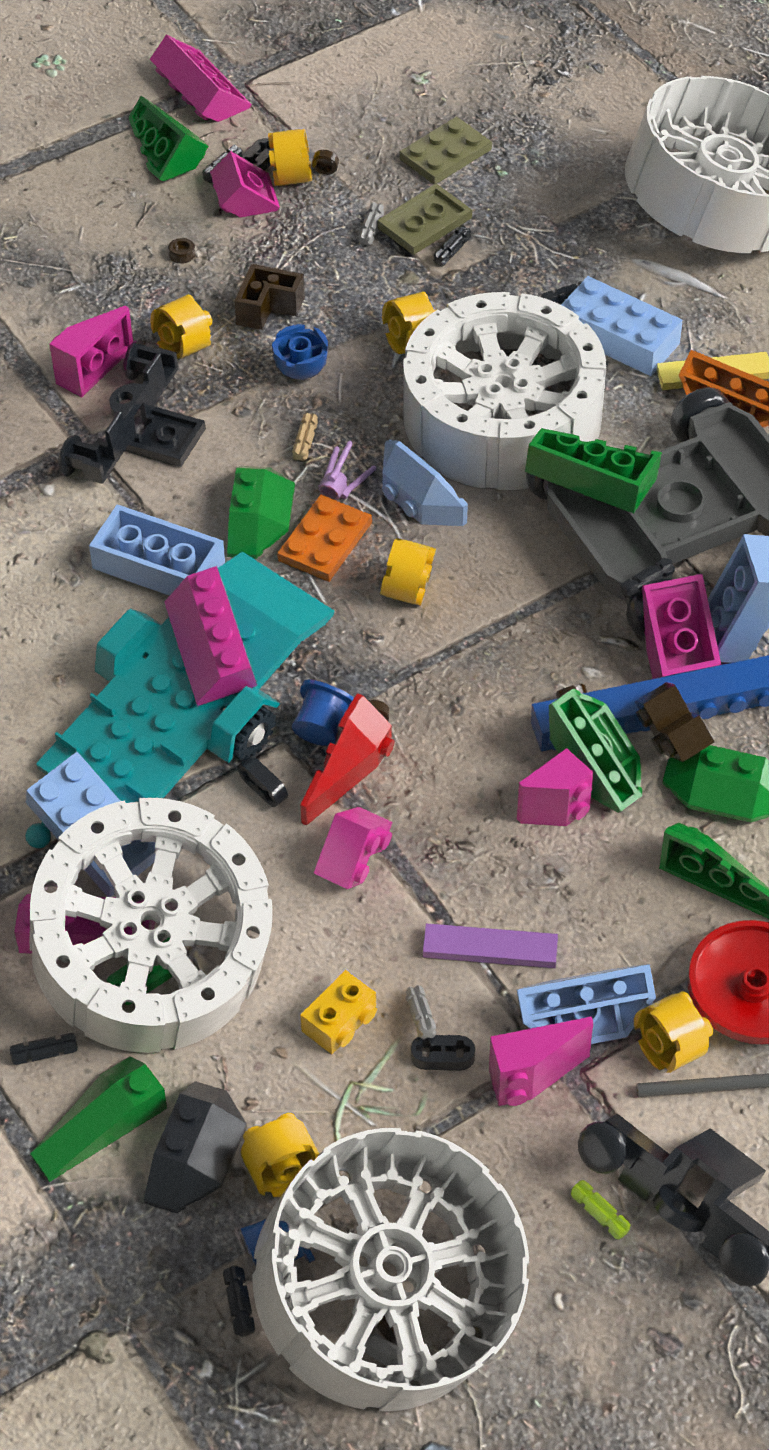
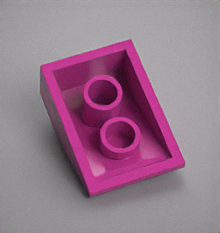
M122 306L69 326L61 334L54 337L49 345L57 385L83 397L125 357L129 345L133 342L128 307Z
M699 574L643 585L646 650L652 679L721 665L703 575Z
M592 1016L491 1036L489 1074L498 1106L507 1104L518 1106L527 1100H532L590 1057L593 1031Z

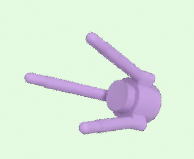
M351 441L347 442L337 463L336 460L340 448L336 446L331 454L323 480L318 486L321 495L338 501L340 496L343 499H347L350 492L376 470V466H371L347 486V477L340 470L353 443Z

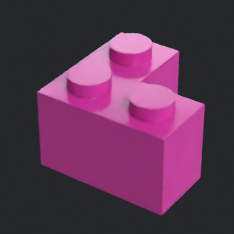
M361 807L336 813L314 874L346 889L362 884L369 873L367 863L370 855L382 852L389 845L392 833L389 831L393 822Z

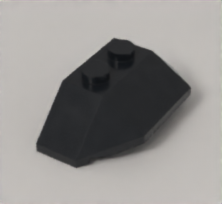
M194 1081L179 1094L153 1155L144 1195L145 1204L179 1213L186 1206L201 1200L222 1187L247 1127L244 1118L227 1090Z

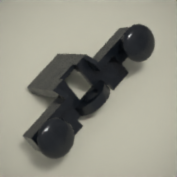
M135 340L129 345L124 357L123 372L126 378L131 381L135 380L142 373L143 384H126L117 388L111 394L109 402L114 418L105 430V441L103 438H98L95 444L91 445L82 442L78 435L69 436L64 441L58 457V468L62 475L68 477L77 469L83 471L86 480L103 484L124 451L178 467L183 466L204 433L206 425L205 420L154 406L179 369L176 352L162 348L154 349L147 347L142 340ZM122 400H131L125 404L119 403ZM138 409L141 411L142 423L147 425L142 435L136 433L134 415Z
M619 1114L608 1118L605 1122L590 1123L581 1131L578 1139V1152L584 1164L594 1172L601 1174L615 1172L623 1164L625 1167L618 1180L644 1201H647L651 1193H654L656 1196L653 1199L656 1211L674 1227L687 1232L695 1233L702 1231L707 1236L701 1246L719 1259L723 1273L730 1281L739 1286L752 1287L760 1284L767 1277L769 1271V1231L730 1201L760 1182L766 1172L760 1165L711 1128L679 1145L670 1154ZM695 1164L715 1179L698 1208L677 1192L689 1170Z

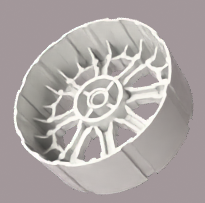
M713 76L683 77L659 87L648 102L625 164V177L631 193H635L638 197L637 202L661 225L679 236L684 234L692 238V242L734 253H751L752 250H759L760 252L769 251V194H766L762 189L764 188L769 191V93L740 81ZM676 148L683 152H669L668 150Z
M491 292L464 297L448 303L447 308L442 311L437 309L418 325L405 349V358L403 360V414L405 431L412 447L433 469L459 483L485 489V487L496 488L497 490L529 488L525 472L528 445L541 428L578 435L580 441L585 442L598 439L601 430L606 377V358L602 344L592 328L587 323L583 324L579 321L577 314L558 303L538 296L523 293L521 296L510 295V292ZM500 348L517 351H513L509 356H506L505 352L500 350ZM481 350L483 361L477 359L470 360L462 353L469 351L478 352ZM538 354H542L548 359L557 360L543 367L532 365ZM440 367L444 370H449L463 379L462 383L443 382L441 379H434L433 373L435 368ZM575 379L569 392L563 391L561 394L545 391L546 387L564 380ZM454 403H467V405H472L473 407L466 411ZM531 411H544L536 415L528 416V414Z
M139 798V802L125 803V800L115 802L85 815L72 824L58 837L57 845L53 850H48L41 862L34 880L30 901L29 944L30 951L32 950L33 970L42 992L55 1011L72 1027L75 1025L85 1032L84 1035L90 1039L112 1048L131 1052L153 1053L160 1052L161 1049L174 1047L175 1050L197 1043L221 1029L239 1012L244 999H248L252 993L261 970L272 927V900L268 899L267 893L269 884L258 858L247 842L227 823L224 826L215 820V815L188 803L163 798ZM134 840L155 842L154 854L156 856L152 873L149 872L145 883L136 874L133 875L122 857L121 846L131 844V841ZM182 848L193 854L197 852L203 856V860L211 866L206 870L205 875L188 887L184 885L173 890L172 873L175 860L179 858ZM95 861L98 867L104 870L113 885L116 898L106 897L105 900L83 893L81 888L74 886L80 870H85ZM48 886L57 887L54 893L46 892ZM226 892H229L232 903L236 904L235 921H225L224 924L200 921L199 917L193 916L199 906L214 896H220ZM144 900L142 903H139V904L135 903V902ZM167 904L173 911L167 910L165 905ZM65 916L83 917L100 923V926L107 928V930L98 939L85 945L80 943L73 946L68 932L65 931ZM145 920H153L158 924V927L149 930L144 928L141 923ZM127 926L132 927L133 935L126 934L124 928ZM250 930L259 934V936L251 939L247 936V932ZM165 935H168L170 940L165 943L161 942ZM195 944L218 947V950L226 951L227 953L224 962L206 975L202 970L198 971L189 960L184 946L194 947ZM123 956L127 959L128 971L125 982L121 983L120 988L108 982H103L92 971L96 965L112 957L118 958ZM59 959L64 963L70 961V964L65 968H60L57 966L56 961ZM157 965L168 969L178 982L179 990L165 995L146 994L147 987L145 985L149 971L151 972L153 966ZM205 990L207 995L214 993V998L212 1000H204L201 992ZM126 1001L134 1003L135 1010L131 1013L124 1012L122 1010L123 1003Z
M380 1128L359 1132L332 1143L324 1148L314 1161L310 1160L295 1176L272 1208L261 1229L254 1254V1259H257L256 1270L252 1277L256 1309L265 1334L278 1356L282 1354L291 1365L289 1369L309 1387L336 1402L363 1410L366 1407L379 1408V1411L411 1409L430 1403L449 1393L483 1366L507 1341L519 1320L528 1290L529 1279H526L527 1265L529 1264L528 1246L522 1222L508 1193L501 1183L497 1184L488 1173L490 1170L473 1155L446 1139L422 1131L407 1132L401 1131V1128ZM339 1172H348L351 1177L350 1182L347 1176H340ZM423 1181L430 1184L431 1190L429 1193L419 1190ZM388 1189L406 1196L405 1203L407 1205L401 1218L395 1223H389L386 1216L382 1215L374 1197V1190ZM342 1197L346 1205L350 1204L358 1222V1234L351 1232L347 1234L326 1225L322 1219L314 1214L324 1203L328 1204ZM431 1211L447 1223L455 1237L453 1240L434 1244L433 1242L427 1243L422 1237L423 1230L421 1228ZM279 1221H285L289 1225L288 1233L278 1226ZM474 1245H481L485 1253L480 1251L474 1255L472 1248ZM299 1246L307 1249L313 1247L334 1256V1261L343 1266V1268L337 1270L333 1275L313 1282L311 1280L297 1282V1269L294 1267V1259L298 1254ZM360 1256H364L367 1259V1267L359 1265ZM383 1262L393 1264L397 1270V1276L388 1275L383 1269ZM458 1264L459 1267L466 1266L468 1282L470 1283L468 1299H460L441 1286V1282L434 1277V1274L441 1268ZM404 1281L412 1283L414 1287L413 1292L404 1290ZM340 1298L341 1301L355 1299L352 1310L354 1315L344 1334L337 1339L335 1344L324 1335L320 1336L314 1329L315 1324L308 1313L316 1310L319 1305ZM418 1308L425 1311L430 1309L449 1322L447 1326L455 1334L445 1346L446 1350L443 1348L431 1356L427 1344L423 1342L418 1322ZM383 1316H385L389 1327L394 1329L400 1352L397 1355L398 1365H388L385 1368L376 1367L377 1364L362 1360L366 1349L364 1345L374 1326L380 1322ZM474 1327H477L481 1330V1339L474 1336ZM416 1380L421 1386H411L410 1381Z

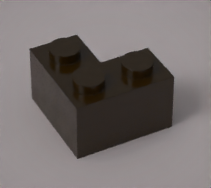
M251 264L234 300L236 325L263 330L270 312L297 317L305 299L304 274Z
M665 682L635 701L639 709L636 711V715L645 728L649 726L654 735L651 741L659 754L664 753L669 758L684 762L715 742L701 716L690 712L675 684Z

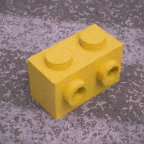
M345 970L300 1014L301 1031L330 1054H333L340 1046L345 1047L352 1040L355 1031L362 1024L366 1025L374 1018L377 1012L376 992Z

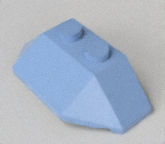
M391 439L387 440L384 447L382 491L386 498L398 504L407 516L413 517L421 525L464 526L467 524L468 504L463 498L457 496L452 486L435 469L402 442Z
M650 964L608 969L545 981L516 989L522 1023L531 1029L592 1016L593 1031L591 1044L626 1038L634 1028L635 1014L639 1010L651 1005L656 999Z

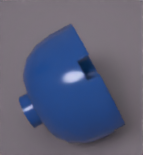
M303 324L288 326L280 330L276 334V340L272 342V354L276 367L285 376L296 380L309 379L318 375L327 361L328 341L326 335L315 327L314 331L305 329Z

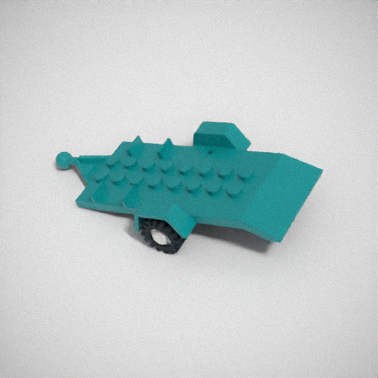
M244 552L239 553L218 567L257 686L253 688L246 686L241 692L197 706L169 617L161 624L145 613L128 609L96 646L95 672L108 680L109 683L97 696L93 693L90 694L91 703L62 735L58 732L55 733L56 742L36 763L38 769L47 775L74 753L78 752L120 801L125 800V803L139 802V798H164L206 749L227 763L232 760L233 754L241 760H246L250 756L255 757L256 751L260 752L262 750L261 746L268 743L269 740L267 738L272 736V728L276 725L274 713L262 705L277 708L281 704L261 691L260 688L303 640L326 625L333 617L335 611ZM43 822L35 823L28 827L25 838L31 847L41 849L49 844L51 831Z

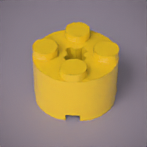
M304 129L268 133L270 149H274L269 150L271 167L274 166V169H277L273 171L275 186L312 181L306 131Z
M424 291L385 302L383 306L382 322L383 324L388 323L389 332L385 333L389 345L397 354H405L407 343L414 330L426 317L436 311L433 309Z
M187 294L152 311L150 318L151 329L153 333L158 332L160 341H157L159 348L176 352L177 359H182L210 346L211 335L209 326L212 325L211 315L208 311L202 310L191 295Z
M396 538L386 565L387 569L383 577L380 595L421 606L426 583H428L431 575L436 548Z
M685 991L671 994L639 1010L634 1017V1029L640 1028L643 1037L638 1040L639 1046L648 1061L658 1070L666 1068L668 1069L666 1073H671L704 1056L708 1051V1037L713 1035V1028L708 1019L701 1017L693 1005L691 997Z
M285 1113L278 1117L277 1120L266 1123L261 1127L254 1126L249 1128L243 1134L245 1142L240 1152L241 1158L258 1192L264 1196L265 1192H271L273 1197H281L299 1171L310 1160L314 1161L319 1155L304 1123L296 1119L293 1113Z

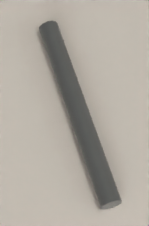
M769 1073L637 1083V1096L647 1097L769 1087Z

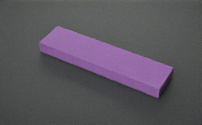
M426 923L423 958L556 968L558 934Z

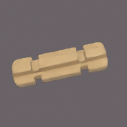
M305 413L302 417V424L299 427L295 440L296 443L292 450V457L296 461H305L308 458V450L311 448L315 434L314 431L318 424L316 414Z

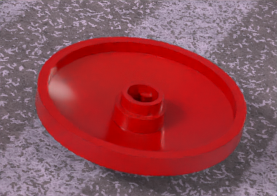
M757 920L728 923L710 932L696 947L688 971L689 994L693 1005L701 1017L708 1019L711 1026L721 1034L749 1044H769V922Z

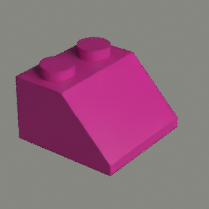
M232 151L210 171L214 183L213 187L219 200L218 204L225 212H231L241 218L275 212L280 208L269 173Z
M566 748L519 782L517 820L521 824L567 826L575 819H582L590 810L593 771Z

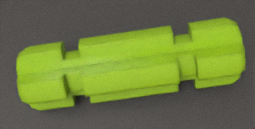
M580 1180L572 1188L571 1196L579 1204L584 1203V1209L603 1227L608 1226V1232L614 1238L619 1240L623 1238L630 1230V1222L622 1215L617 1216L616 1213L618 1211L598 1192L593 1193L592 1190L594 1188L587 1181Z

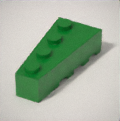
M541 428L528 445L525 472L634 514L657 480L662 452L651 450L649 455L636 452L637 447L625 445L624 449L606 446L607 441L595 439V441L585 442L580 441L578 435Z

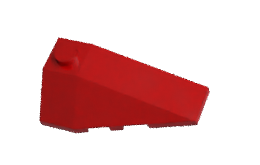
M356 694L338 725L339 728H342L337 744L330 743L326 750L324 771H316L300 804L301 823L304 825L311 823L375 770L384 756L388 757L393 750L395 741L392 739V725L361 694Z

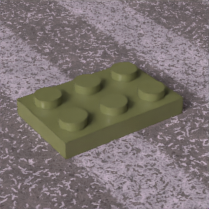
M456 116L399 151L400 160L432 184H436L492 150V141Z
M436 183L378 219L377 224L379 230L415 255L472 218V209Z

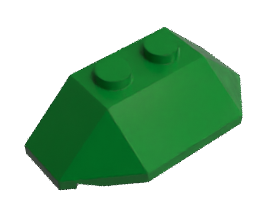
M239 466L236 468L229 509L227 557H235L239 553L244 552L253 559H257L263 554L265 549L272 546L289 531L295 492V483L270 467Z
M573 688L549 704L550 741L558 753L567 748L593 771L591 798L619 813L643 796L642 788L640 787V756L606 703L589 695L582 694Z
M709 745L684 762L674 758L668 759L662 784L669 788L688 809L750 823L769 817V760L766 757Z

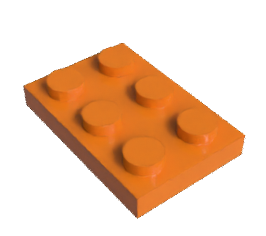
M320 495L278 551V561L330 582L371 525L372 515Z

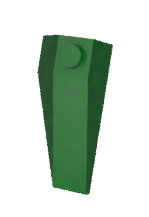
M143 96L139 97L128 117L135 137L139 138L142 144L140 147L141 153L147 157L148 162L146 166L148 170L161 181H166L196 169L209 147L197 135Z
M676 823L666 828L663 836L659 869L769 919V887L713 839L703 834L697 828L688 827L681 823Z
M129 1056L99 1075L30 1153L32 1159L47 1180L51 1182L166 1110L167 1103L163 1086L145 1063Z

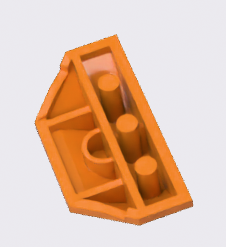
M690 350L679 373L686 396L700 388L711 387L719 389L733 406L753 415L763 428L769 426L768 381Z

